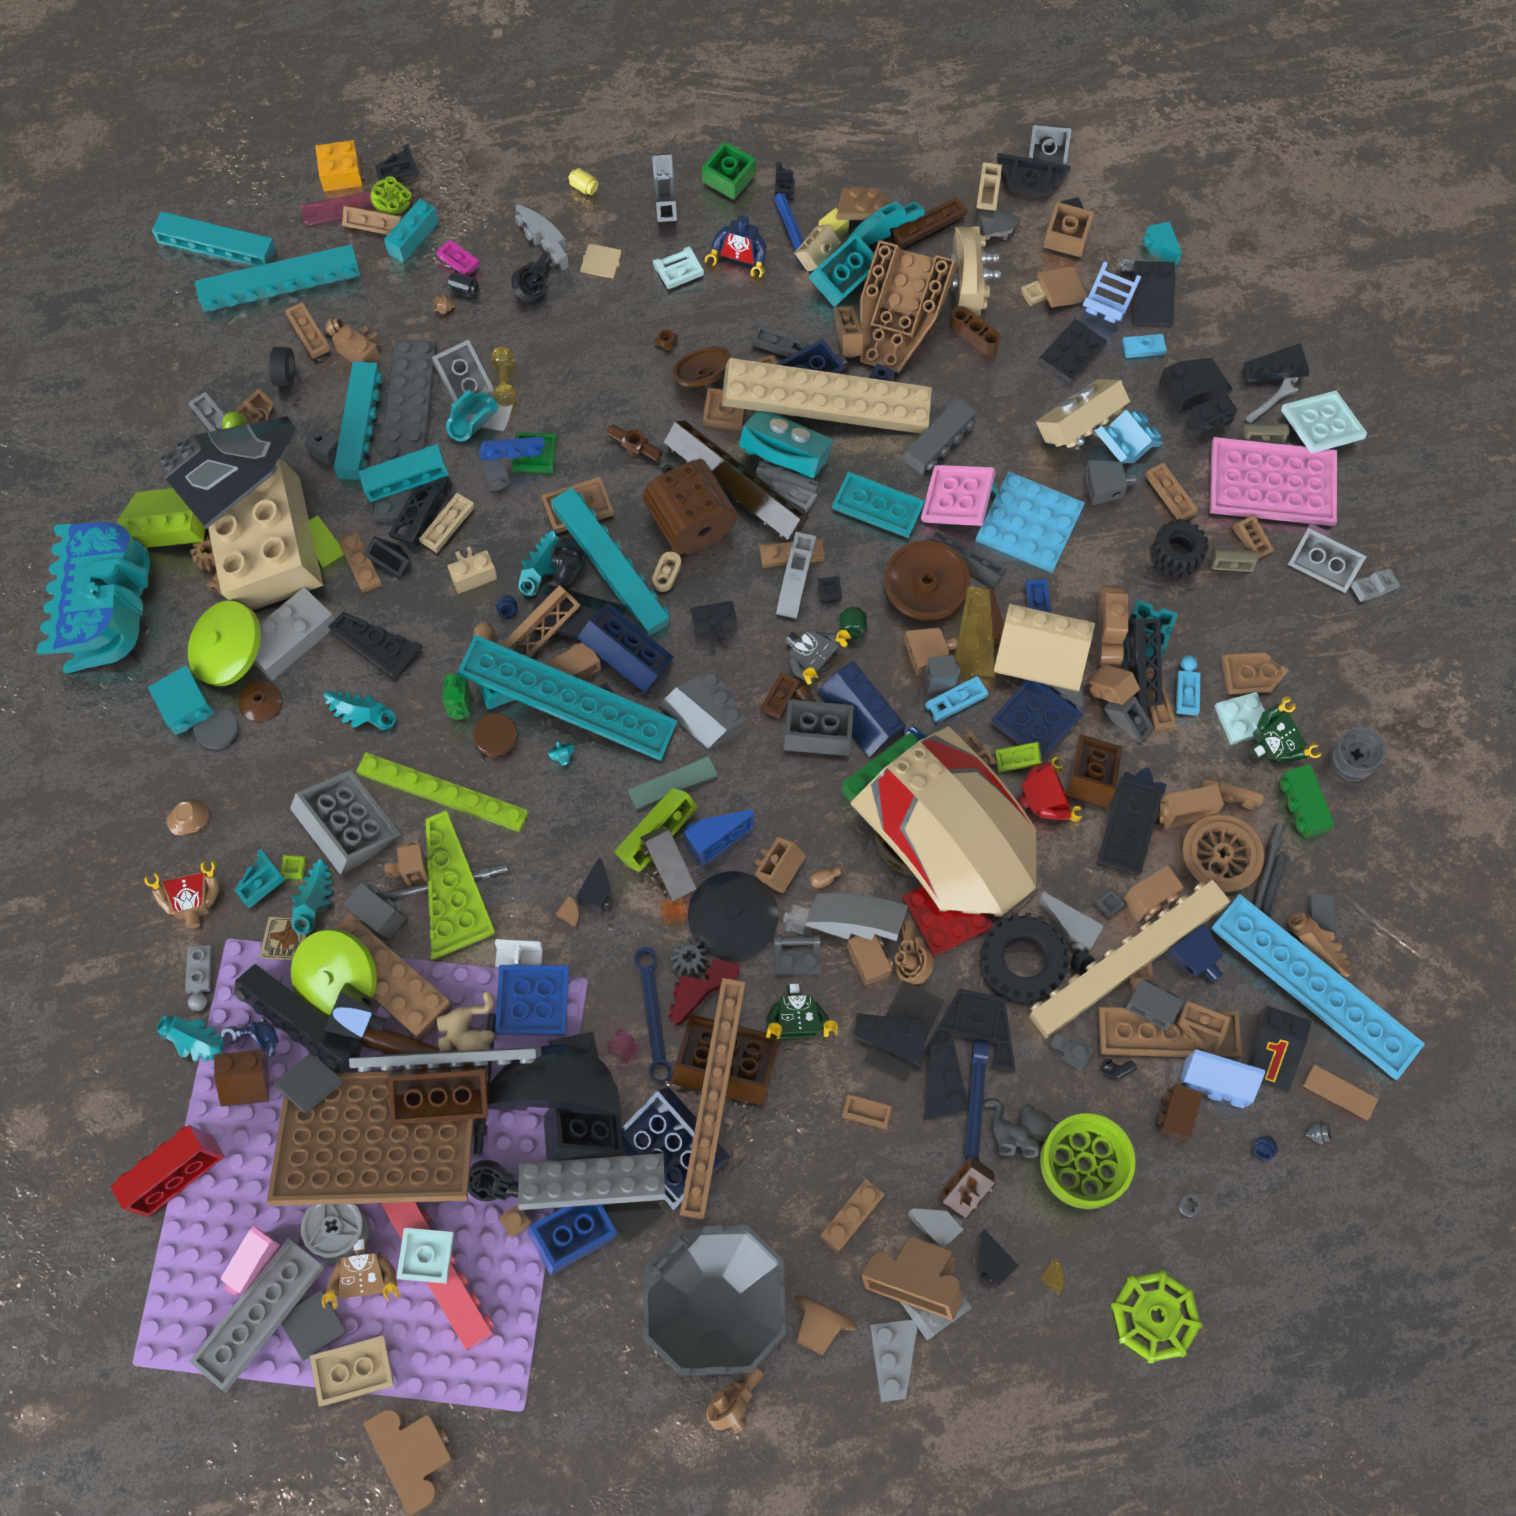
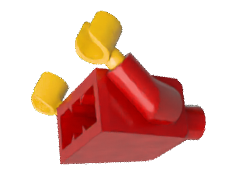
M1054 757L1051 763L1045 762L1033 766L1025 777V781L1021 784L1025 794L1015 798L1023 809L1030 807L1032 812L1041 818L1053 820L1070 819L1073 822H1078L1083 816H1076L1074 812L1080 811L1081 807L1075 806L1071 811L1068 809L1071 805L1058 775L1064 765H1055L1058 763L1059 758Z

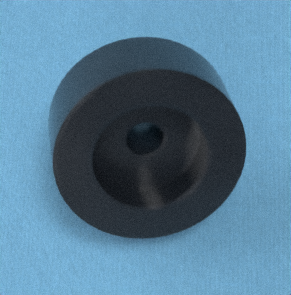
M1086 951L1074 953L1071 957V968L1081 976L1087 972L1086 967L1094 962L1095 959Z

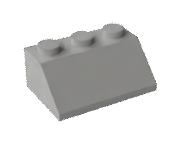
M1310 523L1288 565L1346 593L1367 557L1368 551Z

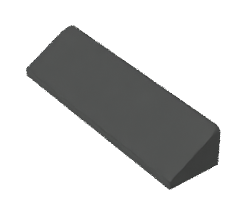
M937 528L925 540L939 542L954 549L965 561L970 576L984 585L992 587V589L997 586L1007 571L1005 567Z

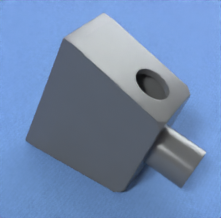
M1088 460L1085 474L1092 505L1122 498L1127 490V485H1135L1137 482L1136 473H1124L1121 462Z

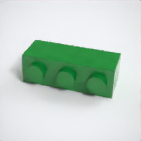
M1311 764L1286 770L1280 778V787L1287 795L1288 807L1295 815L1298 831L1302 833L1303 838L1329 832L1335 823Z

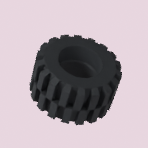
M1178 519L1176 523L1174 520L1169 521L1168 525L1164 524L1159 529L1151 547V557H1154L1152 561L1154 564H1158L1157 569L1159 571L1163 569L1166 575L1170 573L1173 574L1172 577L1177 578L1180 575L1183 578L1187 574H1194L1195 570L1197 571L1200 568L1207 554L1209 544H1207V536H1204V530H1199V525L1196 523L1192 525L1189 520L1183 522L1182 519ZM1170 544H1181L1188 549L1189 553H1178L1171 548Z

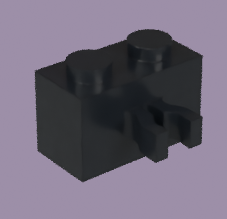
M733 600L691 608V621L695 638L710 635V644L715 645V634L722 638V643H727L725 632L737 631V618Z

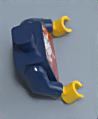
M739 216L737 221H731L729 226H724L715 235L711 246L712 251L705 257V263H707L708 257L711 256L714 258L712 265L714 266L718 261L717 252H719V256L752 265L756 263V267L751 269V276L754 277L756 269L760 271V278L765 274L762 263L765 262L767 246L762 236L759 235V228L750 225L748 217Z

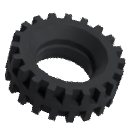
M1026 912L1024 916H1018V913H1014L1008 919L1003 917L997 925L994 924L991 927L980 949L979 967H982L983 980L987 979L989 982L988 987L991 991L995 989L999 992L998 997L1005 996L1011 999V1003L1016 1004L1017 1001H1023L1024 1005H1028L1031 1001H1037L1038 1003L1059 987L1067 974L1070 956L1067 954L1069 949L1068 943L1064 944V935L1062 931L1058 933L1054 929L1055 924L1053 922L1047 924L1043 921V916L1039 915L1038 918L1031 917V913ZM1021 937L1030 938L1038 942L1046 956L1043 970L1036 976L1021 977L1011 972L1004 960V949L1008 943Z

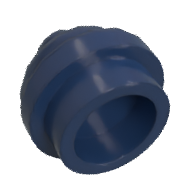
M510 595L502 596L496 601V609L504 617L512 616L517 610V601Z
M1259 1137L1254 1142V1153L1258 1158L1271 1160L1276 1156L1278 1147L1273 1137Z

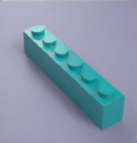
M160 212L152 229L157 243L251 266L271 263L277 251L273 239L268 236H260L248 231H239L228 226L215 225L211 222H202L191 217L178 216L174 213Z
M355 361L352 363L334 470L338 479L360 480L358 471L368 467L366 456L370 454L371 444L369 439L374 433L372 421L376 419L377 408L375 404L380 398L378 386L382 384L383 380L382 371H379L377 363Z

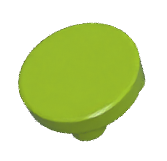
M388 176L374 184L370 198L373 206L378 211L402 215L409 207L411 192L394 177Z

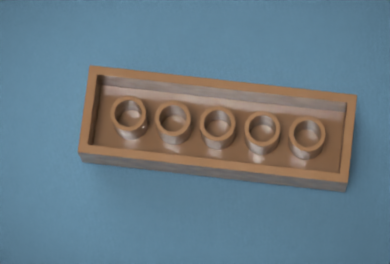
M350 913L334 928L353 934L367 947L375 963L377 984L373 999L416 1039L423 1041L437 1026V1017L448 1014L453 1009L447 998Z

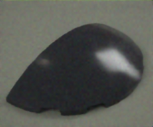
M562 1044L541 1046V1056L535 1058L533 1063H520V1059L511 1060V1064H506L489 1084L488 1109L527 1111L528 1107L571 1109L573 1113L619 1115L620 1096L610 1070L600 1059L579 1047Z

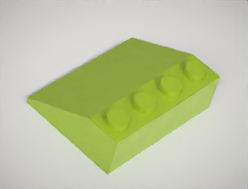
M173 488L136 492L117 521V524L123 526L133 539L141 542L146 548L204 541L205 527Z

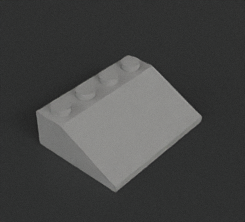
M351 770L295 793L290 807L291 811L340 875L361 866L401 837V833Z

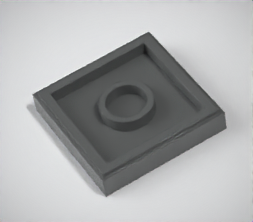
M309 1053L275 1080L274 1085L306 1114L342 1085V1080L316 1056Z
M319 1290L295 1306L281 1323L302 1361H306L311 1355L316 1354L347 1333L330 1301L326 1303V1308H323L321 1301L322 1296L325 1294L323 1290Z

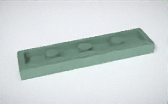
M708 756L628 790V793L636 810L639 811L660 802L672 788L687 791L718 778V774Z

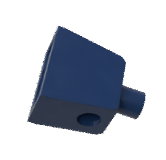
M1205 924L1190 933L1167 952V956L1194 979L1205 973L1213 983L1223 975L1215 965L1223 957V953Z

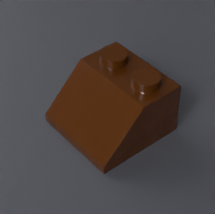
M262 1049L214 1054V1079L221 1107L269 1102V1063L267 1054Z

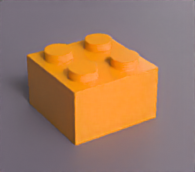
M354 140L315 145L319 177L324 192L363 186L359 156Z

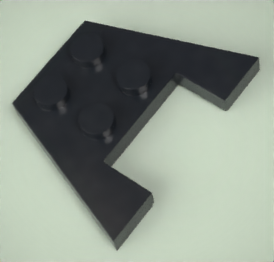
M959 988L926 1046L924 1053L929 1054V1045L949 1041L950 1035L972 1040L988 1041L991 1044H996L992 1067L1015 1072L1005 998Z

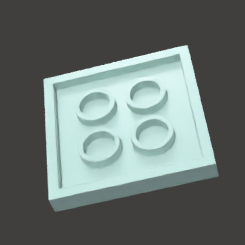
M1337 391L1284 404L1281 409L1311 454L1365 439L1367 435L1365 429Z

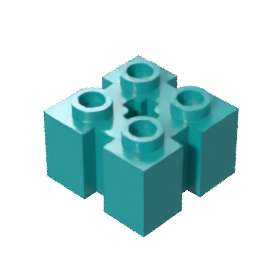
M1137 599L1129 619L1160 618L1162 658L1178 613L1161 608L1160 612L1152 610V604ZM1145 623V633L1150 637L1154 632L1153 623ZM1126 635V637H1125V639H1124V641H1123V648H1126V649H1127V635ZM1149 644L1146 648V655L1152 657L1154 648Z

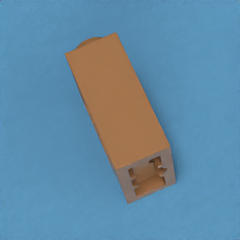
M1218 784L1166 794L1160 803L1156 817L1158 824L1161 823L1162 829L1167 830L1191 825L1204 817L1217 815L1224 806Z

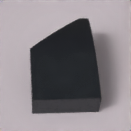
M777 162L775 196L778 193H784L786 198H794L795 179H793V171L784 169L782 163Z

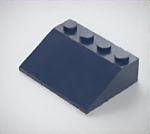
M669 1087L657 1090L621 1129L624 1154L626 1156L663 1153L665 1201L675 1210L682 1204L697 1118ZM717 1143L712 1176L731 1158L719 1143Z

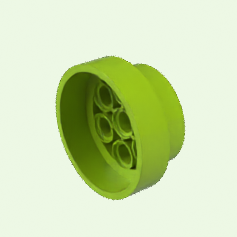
M1083 1113L1064 1119L1049 1133L1041 1150L1040 1165L1047 1186L1061 1201L1076 1208L1097 1209L1112 1203L1127 1190L1135 1172V1153L1130 1139L1115 1122L1097 1114ZM1073 1136H1079L1083 1140L1082 1147H1078L1073 1143ZM1096 1144H1102L1106 1148L1105 1155H1101L1096 1151ZM1058 1151L1063 1152L1066 1155V1162H1059L1055 1157V1153ZM1080 1159L1086 1160L1089 1164V1170H1082L1078 1165V1161ZM1102 1167H1107L1111 1170L1112 1178H1105L1102 1175ZM1068 1175L1072 1179V1186H1065L1061 1181V1176ZM1085 1183H1091L1095 1187V1194H1089L1085 1191Z

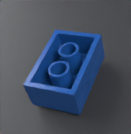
M602 1204L563 1207L531 1224L527 1232L550 1276L612 1242L617 1235V1231Z

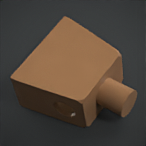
M940 628L906 631L904 642L916 676L925 673L928 658L948 656L950 650L958 648L956 637L952 636L944 639Z

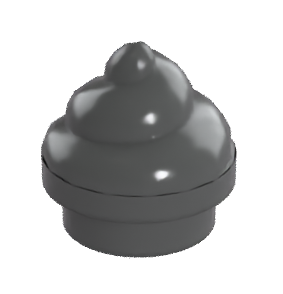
M1322 1120L1315 1121L1313 1126H1310L1308 1131L1305 1132V1135L1314 1142L1323 1145L1331 1141L1329 1123H1323Z

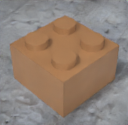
M1056 202L1043 248L1081 257L1094 212Z
M1167 865L1131 887L1123 901L1127 904L1126 908L1137 923L1142 920L1148 922L1158 915L1157 912L1162 908L1165 910L1168 907L1174 906L1176 904L1175 901L1181 897L1179 894L1184 887Z

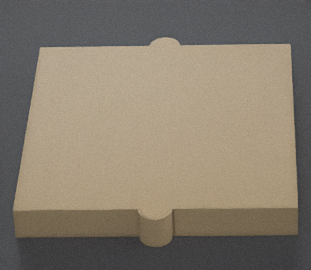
M588 244L586 253L583 255L580 272L614 279L617 267H620L619 261L622 250Z

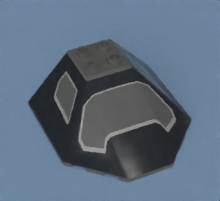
M285 416L191 435L187 439L180 440L174 450L164 453L160 457L158 465L164 478L207 529L277 471L278 467L275 464L278 459H284L290 449L288 445L290 439H295L299 432L291 419Z

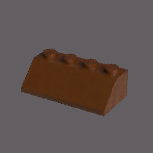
M487 1065L394 1070L388 1075L391 1124L488 1118L489 1086Z

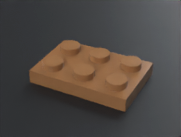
M601 477L541 495L550 523L556 533L568 529L553 511L551 500L571 487L576 493L580 492L585 499L584 504L588 509L592 508L596 513V520L614 515V510Z

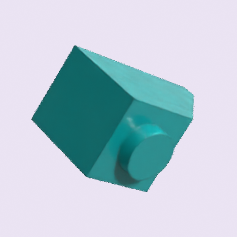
M1170 221L1147 226L1145 235H1143V244L1148 248L1149 254L1165 262H1174L1175 266H1177L1182 256V251Z

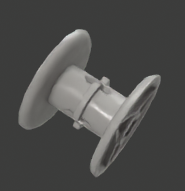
M355 1204L311 1205L306 1210L301 1221V1236L305 1246L314 1254H317L323 1261L334 1265L341 1261L342 1257L353 1255L352 1247L357 1243L358 1239H367V1245L370 1240L371 1226L368 1218Z

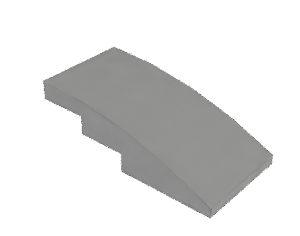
M842 893L817 894L805 926L848 940L850 934L873 940L874 934L897 941L908 905L864 895Z

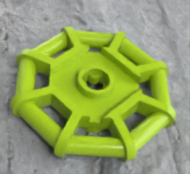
M1162 1269L1159 1272L1128 1276V1281L1116 1301L1111 1304L1120 1343H1124L1146 1358L1148 1363L1152 1364L1158 1360L1179 1356L1181 1358L1185 1357L1187 1349L1203 1323H1200L1193 1295L1195 1293L1194 1290L1187 1288L1168 1275L1166 1270ZM1158 1282L1157 1290L1145 1292L1141 1287L1144 1284ZM1165 1284L1181 1294V1296L1176 1299L1164 1290ZM1135 1289L1139 1295L1132 1307L1126 1306L1127 1300ZM1184 1300L1190 1320L1184 1319L1183 1314H1181L1180 1303ZM1159 1309L1161 1311L1160 1316L1163 1318L1162 1322L1159 1320L1154 1322L1151 1312H1156ZM1124 1312H1129L1132 1316L1134 1329L1128 1332ZM1181 1326H1189L1179 1342L1176 1335ZM1139 1333L1149 1340V1349L1132 1338V1336ZM1170 1340L1174 1346L1156 1350L1157 1342Z

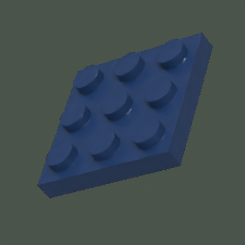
M1026 680L991 719V723L1019 745L1038 742L1043 762L1082 718L1083 713L1047 685Z

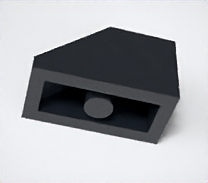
M598 858L576 898L579 904L601 915L604 909L608 910L614 898L612 897L603 860Z
M984 1229L978 1235V1271L981 1273L980 1278L987 1286H993L996 1289L1019 1265Z

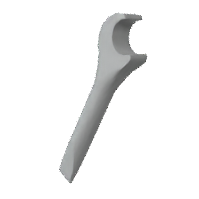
M1298 377L1285 378L1279 390L1245 419L1251 424L1279 400L1295 395L1298 388H1294L1291 383H1296Z

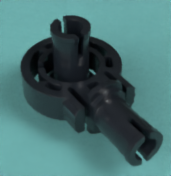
M541 254L535 265L534 262H529L526 266L519 268L513 273L511 284L515 297H519L526 302H532L543 295L545 290L544 282L547 279L544 276L546 274L545 270L552 263L551 258L545 262L549 257L548 255Z
M480 1160L470 1167L468 1193L480 1201H494L496 1199L505 1201L510 1196L518 1198L519 1183L513 1179L514 1174L506 1172L501 1164L492 1160Z

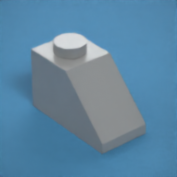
M913 1208L908 1213L910 1219L930 1242L937 1244L941 1248H945L963 1231L960 1219L954 1213L950 1215L948 1211Z

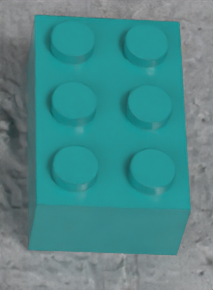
M855 233L821 263L808 278L835 307L867 278L874 253Z

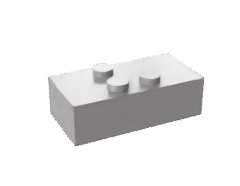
M303 587L260 623L261 642L253 663L272 681L330 632L328 626L335 620L332 613Z

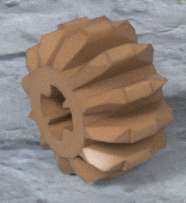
M208 535L207 539L199 544L193 543L194 549L191 550L193 563L200 570L204 571L207 569L209 572H212L216 564L211 539Z

